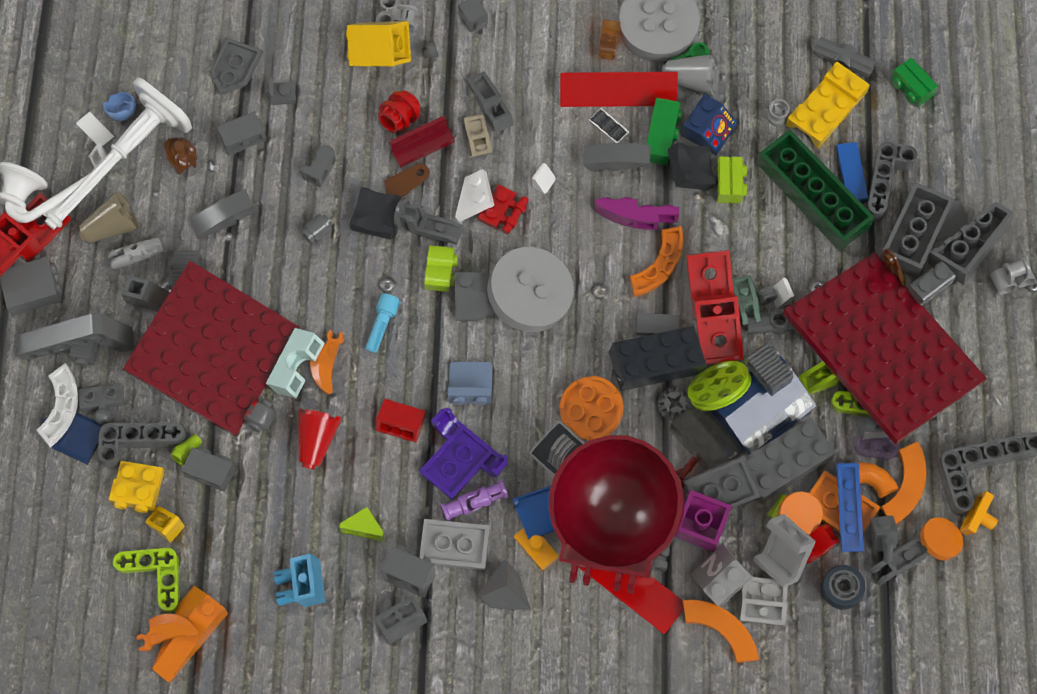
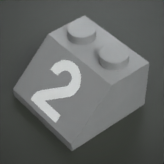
M723 544L690 574L718 607H722L753 578L752 574Z

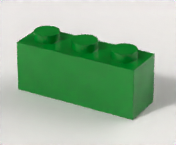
M656 98L647 139V145L651 146V163L668 166V149L672 146L673 140L677 141L679 128H676L677 122L681 123L683 110H679L680 102Z

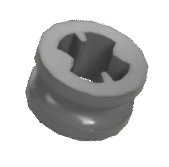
M766 287L757 292L756 295L760 298L759 302L761 305L769 304L778 298L777 294L774 293V287Z

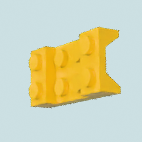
M836 62L826 73L823 81L802 105L799 104L787 118L786 126L789 128L797 127L810 136L815 147L819 149L868 92L870 84L839 62Z

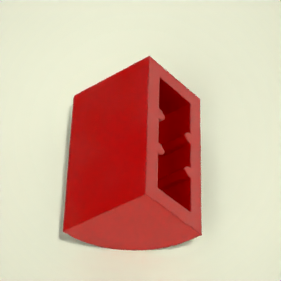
M384 399L376 418V431L417 443L426 411Z

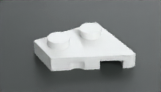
M483 169L464 179L455 215L459 222L494 206L487 173Z

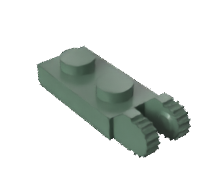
M751 275L732 279L733 292L738 296L739 313L743 325L748 324V317L745 313L747 311L753 310L756 322L761 321L759 303Z

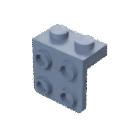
M451 362L449 365V404H492V364L490 362Z

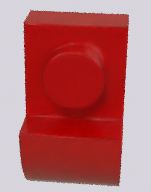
M829 524L822 525L809 534L816 542L806 564L814 562L841 543Z

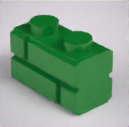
M909 58L898 66L891 76L893 86L896 89H901L905 93L907 101L911 104L914 103L917 107H920L935 96L939 88L913 58Z

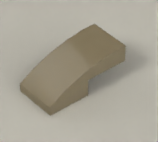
M484 114L464 118L472 157L492 153Z

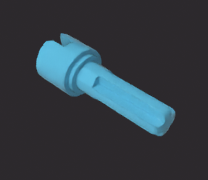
M381 293L375 308L378 315L366 344V350L372 353L378 351L389 319L396 316L401 302L399 298Z

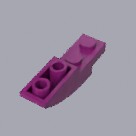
M602 197L595 199L596 213L624 226L643 230H658V223H678L679 207H674L673 205H663L662 207L643 205L637 207V199L623 197L621 199Z

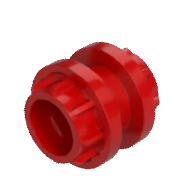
M395 91L389 96V101H384L379 106V122L389 132H405L410 127V123L415 122L419 118L420 103L408 91Z

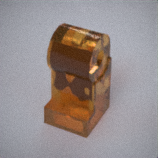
M603 19L598 59L615 61L621 21Z

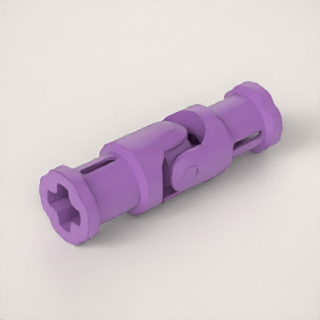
M500 479L494 485L486 488L483 486L477 491L458 496L457 500L447 504L441 503L440 505L446 521H451V518L458 515H467L480 509L482 506H489L495 500L503 497L506 499L508 498V493L503 481ZM467 499H468V502L470 503V505H471L472 507H467V505H466Z

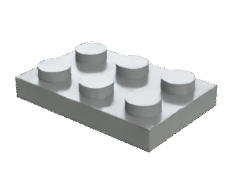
M424 519L419 558L427 557L436 566L485 570L490 525Z

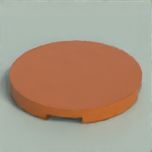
M599 376L584 377L572 382L564 391L559 404L562 422L582 440L586 441L612 434L619 426L624 412L623 399L619 390L610 381Z

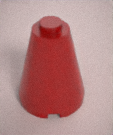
M299 408L298 462L302 463L303 468L315 470V466L320 467L341 423V417H331L328 413L309 409L305 411Z

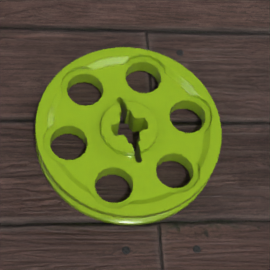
M721 362L699 373L690 383L687 394L692 405L699 410L720 409L730 405L744 395L751 384V375L747 367L741 362Z

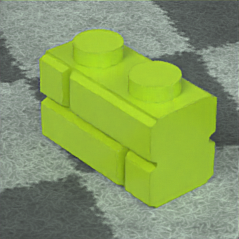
M718 157V203H742L743 197L747 196L748 186L747 183H743V177H747V165H743L742 157Z

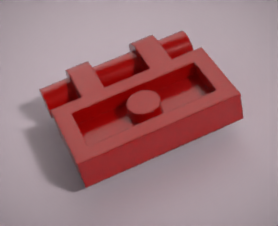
M498 184L492 193L494 206L482 211L478 216V221L494 229H497L501 223L504 225L502 232L509 234L511 229L516 227L519 216L524 214L527 209L526 205L529 199L522 196L520 201L516 202L514 200L517 197V193ZM510 208L513 210V212L511 213L510 217L505 216V214Z

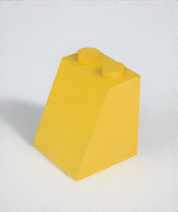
M409 21L368 22L347 25L346 38L348 40L347 58L349 66H396L411 61Z

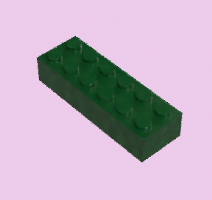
M791 129L759 152L756 164L839 251L843 250L872 226L875 217Z

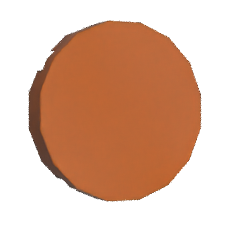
M802 491L785 496L778 509V516L785 514L808 535L818 528L823 515L818 499L812 494Z
M936 517L930 519L921 528V543L923 546L925 545L928 549L927 552L934 558L947 561L956 557L961 552L963 536L953 522L946 518Z

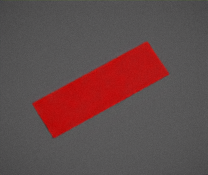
M678 72L560 73V107L655 106L656 98L677 101Z
M579 566V568L585 572L586 567ZM592 569L591 578L663 634L668 631L683 612V600L651 575L650 579L637 577L634 593L630 594L627 590L630 575L623 574L620 590L614 591L616 573Z

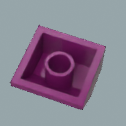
M690 490L684 505L682 522L675 538L714 552L732 505Z

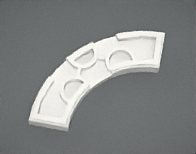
M66 363L48 375L54 386L56 403L47 420L37 429L38 434L49 447L53 446L68 430L78 406L77 383Z

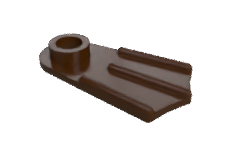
M417 164L384 180L386 194H395L403 198L428 179L430 175L429 168L425 164ZM419 171L424 172L422 176L417 175Z
M886 248L883 255L885 267L889 268L895 277L899 279L902 286H904L906 283L898 259L891 250Z

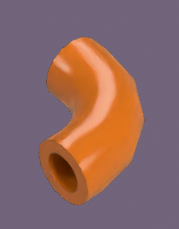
M856 462L859 463L860 483L873 487L879 498L885 497L899 489L895 480L883 468L873 463Z

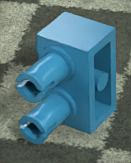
M312 554L290 558L291 568L274 571L273 575H277V577H274L277 585L290 581L293 584V589L276 593V597H280L276 599L279 606L297 602L303 607L325 603L321 562Z

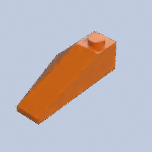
M193 586L182 599L175 614L190 619L198 627L199 634L197 636H180L163 641L152 667V670L168 683L175 678L228 614L222 605L196 586Z

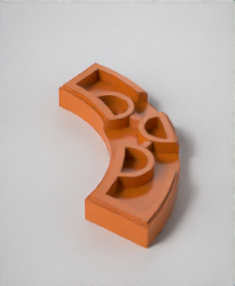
M682 226L661 230L662 246L655 262L645 270L630 275L629 279L634 297L642 296L657 289L672 275L682 253Z
M918 441L898 451L903 466L902 485L895 497L881 507L885 516L893 515L896 524L900 523L912 512L920 500L925 487L926 462Z
M700 600L682 601L685 624H699L719 632L731 647L736 663L759 660L758 651L750 633L733 614L709 602Z

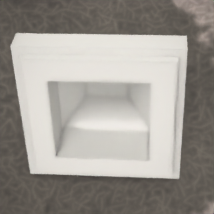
M100 143L95 146L89 155L94 168L108 155Z

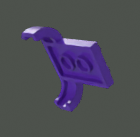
M444 408L433 417L431 424L447 441L420 469L419 474L453 501L480 469L496 478L508 465L507 455H501L463 425L453 415L450 408Z

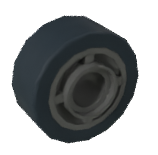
M838 565L831 568L821 584V591L825 601L832 607L840 610L856 606L863 598L866 589L862 574L856 568L848 565ZM845 583L849 591H841L838 588V584Z

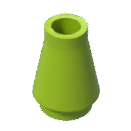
M192 434L188 439L173 448V452L170 454L176 463L184 466L192 447L198 449L202 444V440L197 435Z

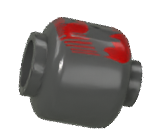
M264 399L261 402L253 401L244 414L245 425L258 433L267 431L276 417V413L272 409L273 405Z

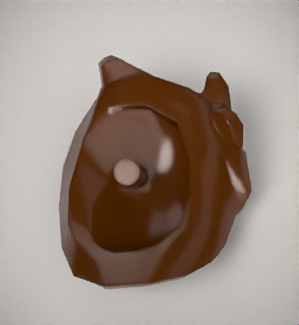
M180 137L170 138L165 141L164 150L166 157L177 170L178 175L191 165L196 168V148L187 139Z

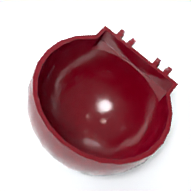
M608 435L592 439L577 447L567 456L555 473L549 493V512L552 526L562 544L559 562L572 565L569 577L570 583L576 582L578 567L581 566L586 567L583 585H589L592 569L616 573L614 591L620 590L623 574L630 575L627 590L628 593L633 594L637 577L650 579L653 560L670 546L677 535L684 513V494L681 481L672 463L660 450L646 441L628 435Z

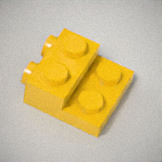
M121 461L117 478L113 480L109 501L113 507L123 510L126 507H131L141 513H147L148 510L154 511L164 475V468Z

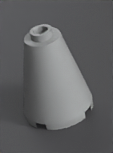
M717 54L668 60L666 64H663L662 72H678V85L707 95H714L713 91H716L719 79V69L715 67V63H719V57Z

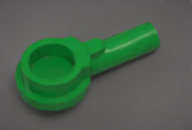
M698 42L692 45L688 52L669 58V60L709 55V48L704 43Z

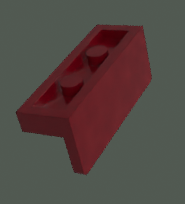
M441 116L389 141L391 153L399 168L455 143V139L447 126L445 116Z

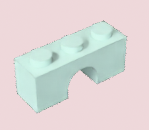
M295 328L266 384L278 394L297 398L305 382V379L296 371L297 367L305 360L316 361L325 343L315 333Z

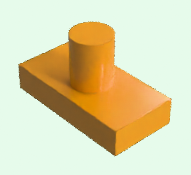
M988 491L977 494L972 508L959 529L962 534L967 536L976 533L980 524L989 530L996 526L998 519L986 512L994 495Z
M524 528L514 535V539L541 571L559 558V555L542 535H534L528 539Z

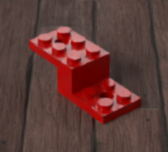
M39 193L26 206V210L31 211L49 199L42 193ZM4 212L0 216V277L19 257L26 263L32 261L72 220L71 217L67 215L62 221V226L56 227L53 230L46 223L42 225L36 224L38 218L28 223H19Z
M727 249L687 254L692 317L696 321L697 336L706 364L744 360L738 296L733 292L730 251ZM708 268L715 269L716 273L712 279H706L704 276V272ZM718 335H723L726 338L722 346L714 344V339Z

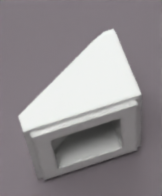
M542 163L532 177L533 188L543 194L547 193L556 179L547 164Z
M783 278L773 286L775 289L774 293L778 296L774 301L777 308L791 304L794 297L788 280Z

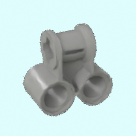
M380 0L381 12L377 15L376 22L409 21V31L414 30V18L418 14V9L415 6L398 4V0Z
M1021 257L1018 261L1010 264L1004 263L1002 268L990 274V278L999 295L1009 293L1016 287H1026L1036 280L1025 257Z

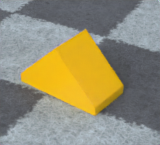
M158 506L145 521L149 527L170 543L185 527L178 516L161 506Z

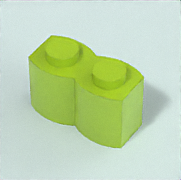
M429 245L424 283L425 290L450 292L451 286L455 287V274H452L453 267L458 265V254H455V248Z

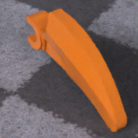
M329 330L327 333L328 341L324 344L316 361L310 360L312 377L317 386L326 394L333 392L332 372L334 361L340 344L344 342L343 333L340 332L339 337L333 339L334 334L332 330Z
M162 614L149 619V632L138 635L136 639L145 641L144 646L140 647L139 651L147 652L154 645L168 639L180 636H197L199 629L190 619L184 616Z

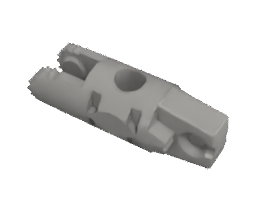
M159 238L110 251L108 252V258L111 260V268L117 269L149 259L163 252V248Z

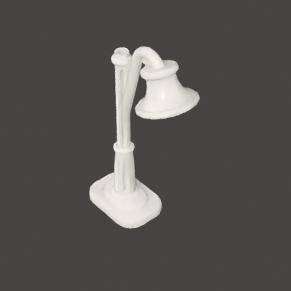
M137 77L133 81V86L139 96V100L146 109L129 126L116 144L111 145L112 150L91 173L33 210L27 211L25 204L27 197L35 190L46 189L47 182L43 177L25 167L10 162H1L0 173L4 178V186L2 192H0V203L5 205L6 213L19 223H28L44 215L47 218L45 223L53 230L56 227H61L65 217L121 158L126 159L127 154L142 142L160 122L170 127H175L183 133H188L192 129L189 118L177 105L144 79Z

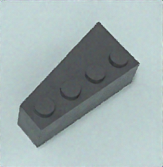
M997 202L993 203L976 216L975 220L963 226L953 237H949L941 246L933 249L929 254L928 264L935 267L941 261L944 262L955 274L954 280L965 285L1009 228L1014 212Z

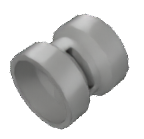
M776 99L770 103L767 120L771 125L779 127L786 123L790 108L786 101Z

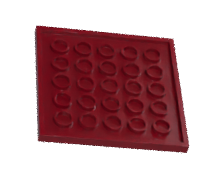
M189 261L122 370L231 435L236 436L245 422L244 414L250 404L258 400L295 328L299 329L300 327L194 262Z

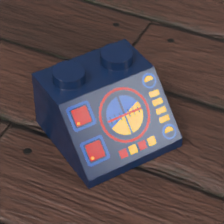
M704 94L683 124L682 137L698 146H710L711 153L717 156L738 122L722 103Z

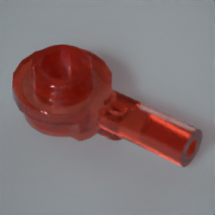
M694 456L688 460L683 468H679L678 471L675 470L680 478L682 489L685 486L684 478L698 463V459Z

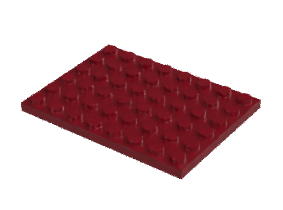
M876 252L790 305L782 313L894 444L960 400L987 379L923 305L918 304L910 295L905 285L902 286L899 279L895 277L889 268L885 267V263L881 261Z

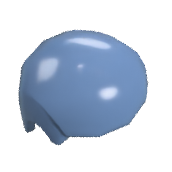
M119 92L114 95L111 94L107 103L103 102V108L105 113L114 121H126L134 114L136 101L128 92Z

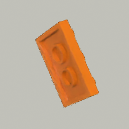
M824 471L810 491V494L816 497L821 504L823 513L821 521L829 524L832 529L840 533L837 478ZM861 494L864 533L871 523V518L875 517L879 511L880 506Z

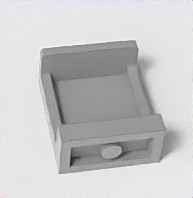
M782 514L768 521L766 527L772 532L764 551L756 555L753 561L778 584L786 587L798 582L816 541L785 514Z

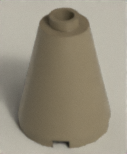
M118 192L113 194L79 225L80 230L78 234L84 242L93 243L135 231L140 226L135 213H131L129 209L130 204Z

